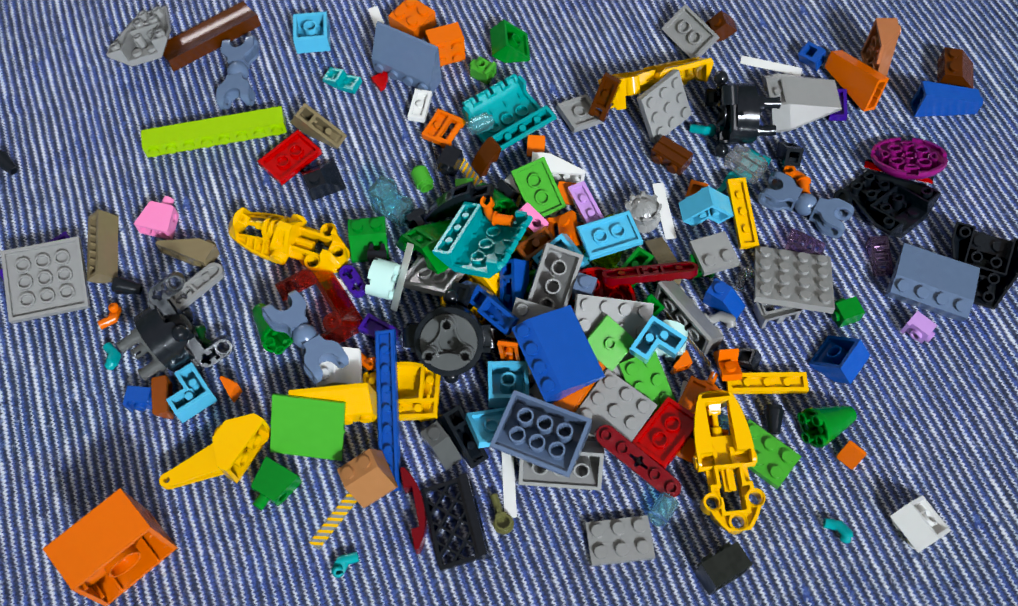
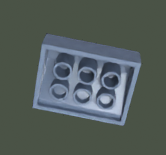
M379 21L376 23L372 52L374 70L378 73L385 71L394 80L401 81L407 86L432 91L433 94L442 81L438 47Z
M903 243L885 296L962 322L969 317L975 299L980 268Z
M514 390L489 446L569 478L591 430L592 419Z

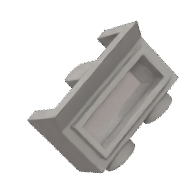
M755 302L753 307L761 329L765 328L767 322L775 320L777 324L782 323L787 316H792L793 321L797 320L802 312L801 309L757 302Z

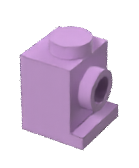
M917 311L900 332L902 334L907 332L911 338L919 341L921 344L924 341L928 343L935 335L933 330L937 327V324Z

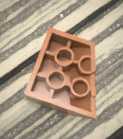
M876 18L861 50L862 62L885 76L888 74L897 40L901 34V26L898 24L897 18Z

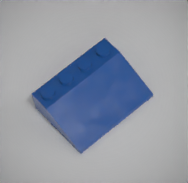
M571 305L529 318L511 328L544 401L553 404L606 377Z

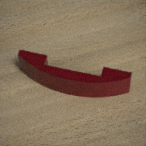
M402 467L400 471L405 493L413 492L419 527L411 529L416 554H421L427 534L425 505L414 478Z

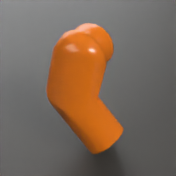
M111 303L108 306L110 311L108 316L97 321L101 329L109 327L119 320L122 309L117 303Z
M361 352L362 366L368 371L375 370L376 357L368 358Z

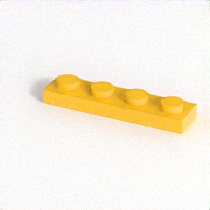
M746 177L727 179L726 184L734 213L733 220L739 250L755 248V246H759Z
M806 372L742 373V380L726 381L727 391H731L733 394H807L809 391Z

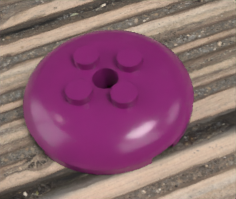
M901 137L885 139L875 144L871 151V159L878 169L890 176L901 179L918 180L929 178L943 171L948 164L947 152L942 147L918 138H912V141L901 140Z

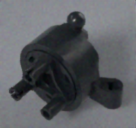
M718 71L714 75L717 87L705 89V107L715 106L718 110L716 125L719 127L720 132L717 134L718 140H715L718 143L715 148V154L719 158H724L729 152L727 145L752 144L757 136H775L776 125L760 126V115L764 109H780L781 101L780 97L764 98V96H758L754 83L726 84L728 81L727 73Z

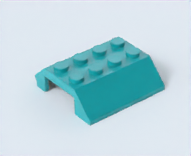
M515 73L504 79L506 85L501 80L490 86L491 94L488 89L476 94L477 102L474 97L462 102L463 109L461 111L468 126L479 140L484 143L492 136L502 150L557 119V116L547 105L542 108L526 91V81L521 75L517 78Z
M465 201L434 247L432 253L454 272L489 279L501 271L507 264L533 217L527 215V212L516 210V221L513 222L512 227L497 224L492 226V223L484 216L481 204Z

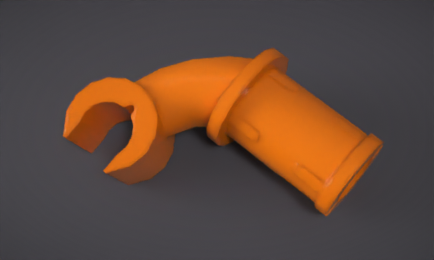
M785 166L783 173L796 179L798 187L803 189L802 193H810V177L796 170L794 166Z
M483 196L480 199L484 214L492 223V226L496 224L513 226V215L499 214L497 211H493L495 202L492 197H490V202L487 205L485 204L486 197Z

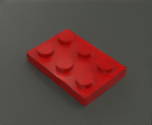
M296 130L257 162L260 167L282 186L320 156L322 151L303 133Z
M667 397L632 443L666 469L694 433V414L670 397Z

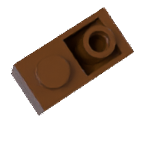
M722 10L705 22L720 37L716 42L724 41L737 32L733 18Z

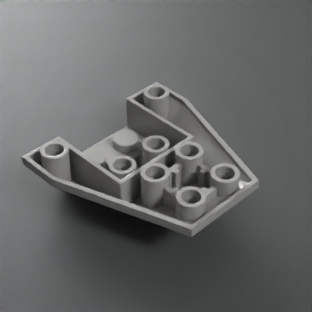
M167 5L154 7L147 12H139L116 40L110 44L106 53L107 57L129 66H136L162 58L171 33Z
M781 73L762 76L764 91H767L768 98L780 97L781 101L780 109H771L770 115L771 125H776V133L792 131L842 109L835 80Z

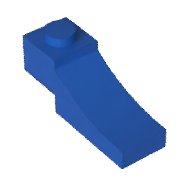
M482 285L476 286L469 303L478 309L477 312L504 335H509L512 331L511 328L520 319L507 309L488 288Z

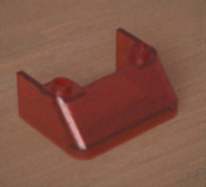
M303 269L275 284L283 301L288 299V293L293 290L301 292L314 284L317 285L333 310L323 319V326L326 332L320 334L323 339L332 340L340 344L359 333L358 327L363 319L331 271Z

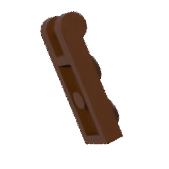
M607 72L603 75L589 110V115L592 117L596 116L600 121L605 122L622 80Z

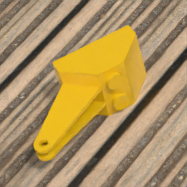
M255 413L225 420L222 425L215 429L212 444L162 474L159 478V483L163 488L171 490L220 475H225L228 479L238 483L270 438L271 429L266 421Z

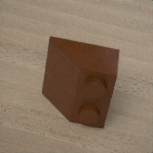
M944 48L937 60V83L974 89L973 62L962 49Z

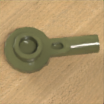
M492 494L490 499L496 513L493 521L494 529L499 534H508L514 528V520L503 511L498 494Z

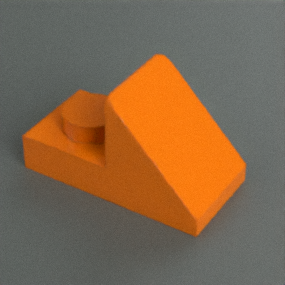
M739 348L722 349L713 352L722 381L742 380V371L738 363Z

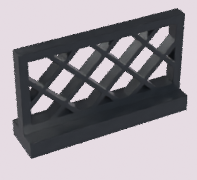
M467 473L460 474L458 478L421 489L441 572L480 559L486 560L491 558L472 480ZM458 484L459 492L455 498L446 494L450 486ZM437 491L441 495L437 502L433 504L429 502L427 493ZM444 496L453 500L448 511L439 507ZM456 503L464 508L460 518L451 514ZM437 509L445 513L440 524L433 520V515ZM449 516L458 520L453 531L443 527ZM461 523L469 527V532L465 538L456 534ZM442 529L451 534L445 545L438 541V535ZM454 536L463 540L458 552L448 547ZM467 543L474 547V556L465 557L461 555ZM446 550L456 554L451 563L444 565L442 557Z

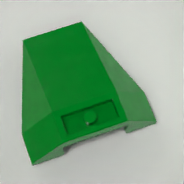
M453 219L417 226L401 235L396 245L405 252L407 242L414 244L413 251L417 250L424 255L427 268L436 274H440L449 267L433 255L432 251Z

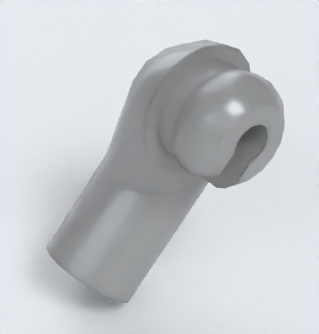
M720 311L708 315L712 324L721 321L728 328L736 326L735 316L727 312Z

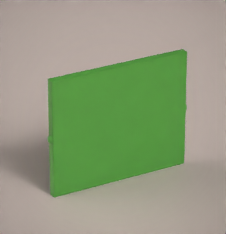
M273 393L270 421V452L342 461L346 402Z

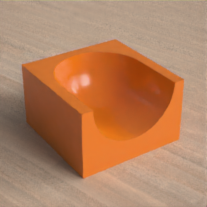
M119 488L44 547L43 551L72 591L103 606H108L178 547L150 511Z

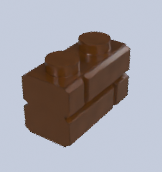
M663 135L652 148L650 158L655 164H661L670 173H676L680 176L691 164L694 153Z

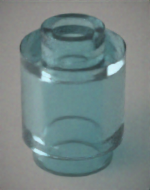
M487 112L470 118V121L467 122L472 135H479L493 129V124H495L492 115H488Z

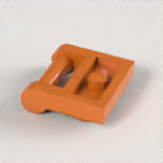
M437 109L421 136L423 139L433 142L444 149L446 145L452 146V141L459 130L465 126L466 122L458 116ZM450 124H455L447 138H442Z
M571 210L554 218H546L549 223L548 230L554 238V227L558 225L559 235L561 233L567 234L576 246L580 245L579 235L576 230V226H578L576 212Z

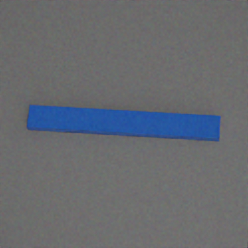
M396 330L375 331L378 450L383 451L398 485V488L391 491L395 492L402 491Z

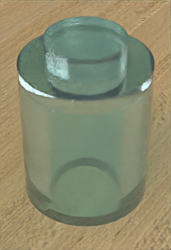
M662 492L648 512L650 522L658 527L661 525L666 526L679 506V502L671 495Z

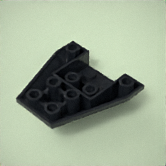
M867 170L844 188L852 193V202L876 228L898 238L904 237L925 220L941 195V192L926 184L893 177L872 170Z
M957 221L951 238L952 259L980 268L973 304L994 310L1018 278V238H1013L1009 241L975 231L976 226Z

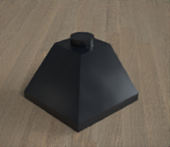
M334 159L300 171L312 201L346 189Z

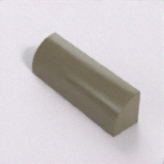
M98 209L88 217L87 281L110 283L113 282L115 277H118V216Z

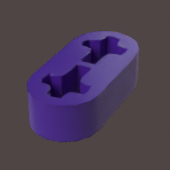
M351 265L341 267L339 276L349 293L355 298L364 296L365 283L356 269ZM346 272L351 274V279H349V277L345 275ZM356 283V285L360 287V290L357 291L356 289H354L353 284Z

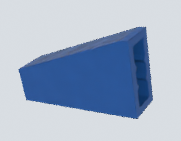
M922 81L910 104L914 117L977 114L980 107H982L983 97H981L979 89Z

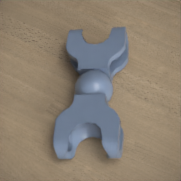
M254 35L246 36L244 43L238 47H235L230 39L223 40L221 52L229 63L227 68L228 75H226L225 81L216 90V102L221 110L229 109L232 102L239 97L245 102L246 106L254 105L255 92L247 78L251 63L259 56V43Z
M775 171L769 176L768 184L772 189L765 188L758 195L759 203L773 211L786 209L792 212L793 208H795L796 212L800 215H810L809 220L816 224L820 233L835 239L840 238L845 230L844 223L840 220H849L854 214V207L839 198L824 199L820 197L817 201L812 194L802 193L803 189L796 185L791 176L779 171Z
M293 290L288 293L287 300L290 305L288 310H277L271 304L262 307V316L272 330L286 333L290 338L292 337L296 346L302 348L304 372L314 384L322 381L323 371L320 368L321 363L328 361L335 364L338 368H344L349 364V359L338 342L323 339L320 334H317L316 329L308 324L306 301L299 292Z

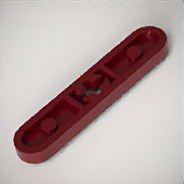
M685 261L611 268L602 272V282L607 286L614 287L623 284L634 285L644 282L692 279L698 275V265L694 262Z
M601 425L596 429L594 437L598 444L660 494L667 498H675L679 495L681 491L680 482L610 425ZM631 454L637 458L641 456L640 461L646 468L640 465L634 466L635 461L629 455Z

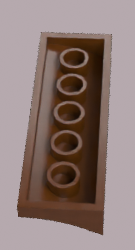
M242 1L169 39L162 57L173 72L220 48L223 40L230 39V41H233L261 26L258 15Z

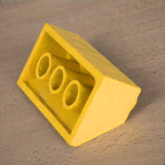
M368 382L288 391V395L346 402L345 425H351L353 422L371 423L372 420H377V393Z

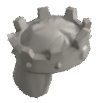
M641 191L636 196L632 194L629 196V202L626 201L624 203L626 211H630L639 233L642 234L656 229L661 221L659 212L662 208V203L659 204L657 201L658 196L655 194L653 196L647 195L645 191Z

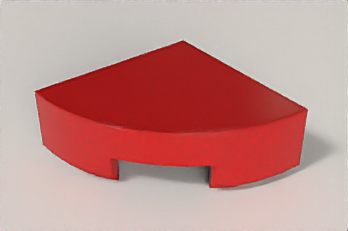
M383 71L371 77L372 82L380 92L386 88L389 79L387 72Z

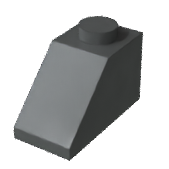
M437 421L420 432L422 441L445 471L462 460L449 435Z

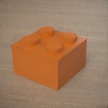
M404 0L388 15L391 27L419 39L426 35L425 30L432 29L437 25L435 11L418 0Z
M458 22L425 30L426 42L438 47L440 67L466 60L464 36Z

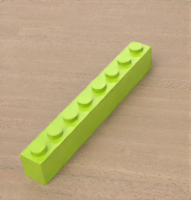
M282 106L145 129L141 130L142 149L147 157H157L159 155L287 133L286 119Z

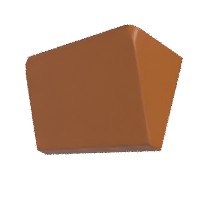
M544 226L520 242L516 250L522 260L530 262L533 260L532 257L541 251L546 243H550L555 238L547 227Z
M166 375L151 378L153 415L170 420L173 419L174 412L166 401L167 398L173 395L172 382Z

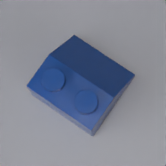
M828 335L808 364L834 382L851 385L871 355L861 339Z

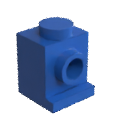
M810 41L805 46H802L798 52L799 61L810 66L816 72L827 59L826 50Z
M127 386L122 405L131 412L134 409L138 411L152 409L151 387Z

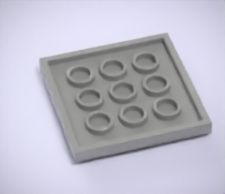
M79 236L0 251L8 320L11 324L91 308L82 244Z
M755 246L754 302L833 314L835 302L831 257Z
M576 294L574 312L586 337L589 336L604 316L608 315L636 340L652 317L654 303ZM628 352L620 362L634 356ZM616 366L612 372L622 379L620 371Z

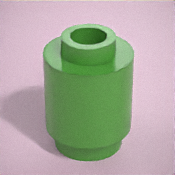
M415 166L410 175L416 188L422 193L430 191L433 188V179L427 167Z

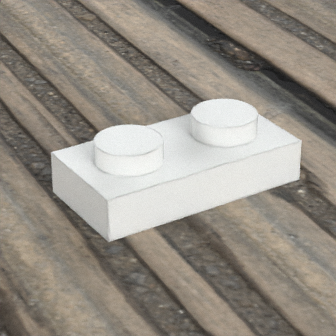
M415 89L407 116L408 121L425 123L432 99V91Z

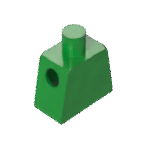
M266 456L251 484V488L258 494L252 505L261 511L269 501L276 506H280L302 483L301 479L295 473Z

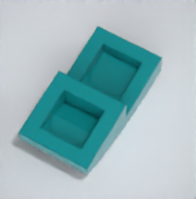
M330 67L322 78L326 84L352 94L356 93L363 82L361 77L348 75L344 69Z

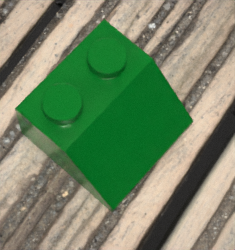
M505 19L490 29L491 49L494 58L503 63L527 62L530 60L528 34Z
M385 216L348 220V237L352 263L368 262L367 251L370 244L374 245V250L379 251L381 243H384L387 258L389 259L388 229Z

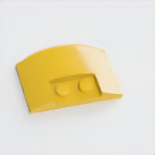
M397 362L399 421L419 420L424 422L437 419L441 375L431 372L422 363ZM376 370L370 374L365 372L363 374V383L368 382L377 393Z

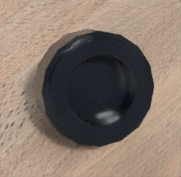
M839 189L834 193L833 198H839L852 205L853 195L850 191Z

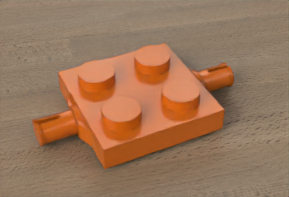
M711 371L707 381L700 380L691 375L678 403L695 414L699 393L721 390L714 384L718 374L715 373L714 375V372ZM707 413L709 427H713L712 416H708Z

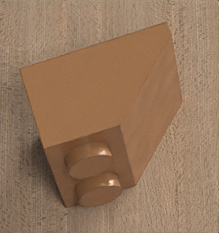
M369 448L337 469L344 488L363 508L368 507L398 488L384 453L381 450Z

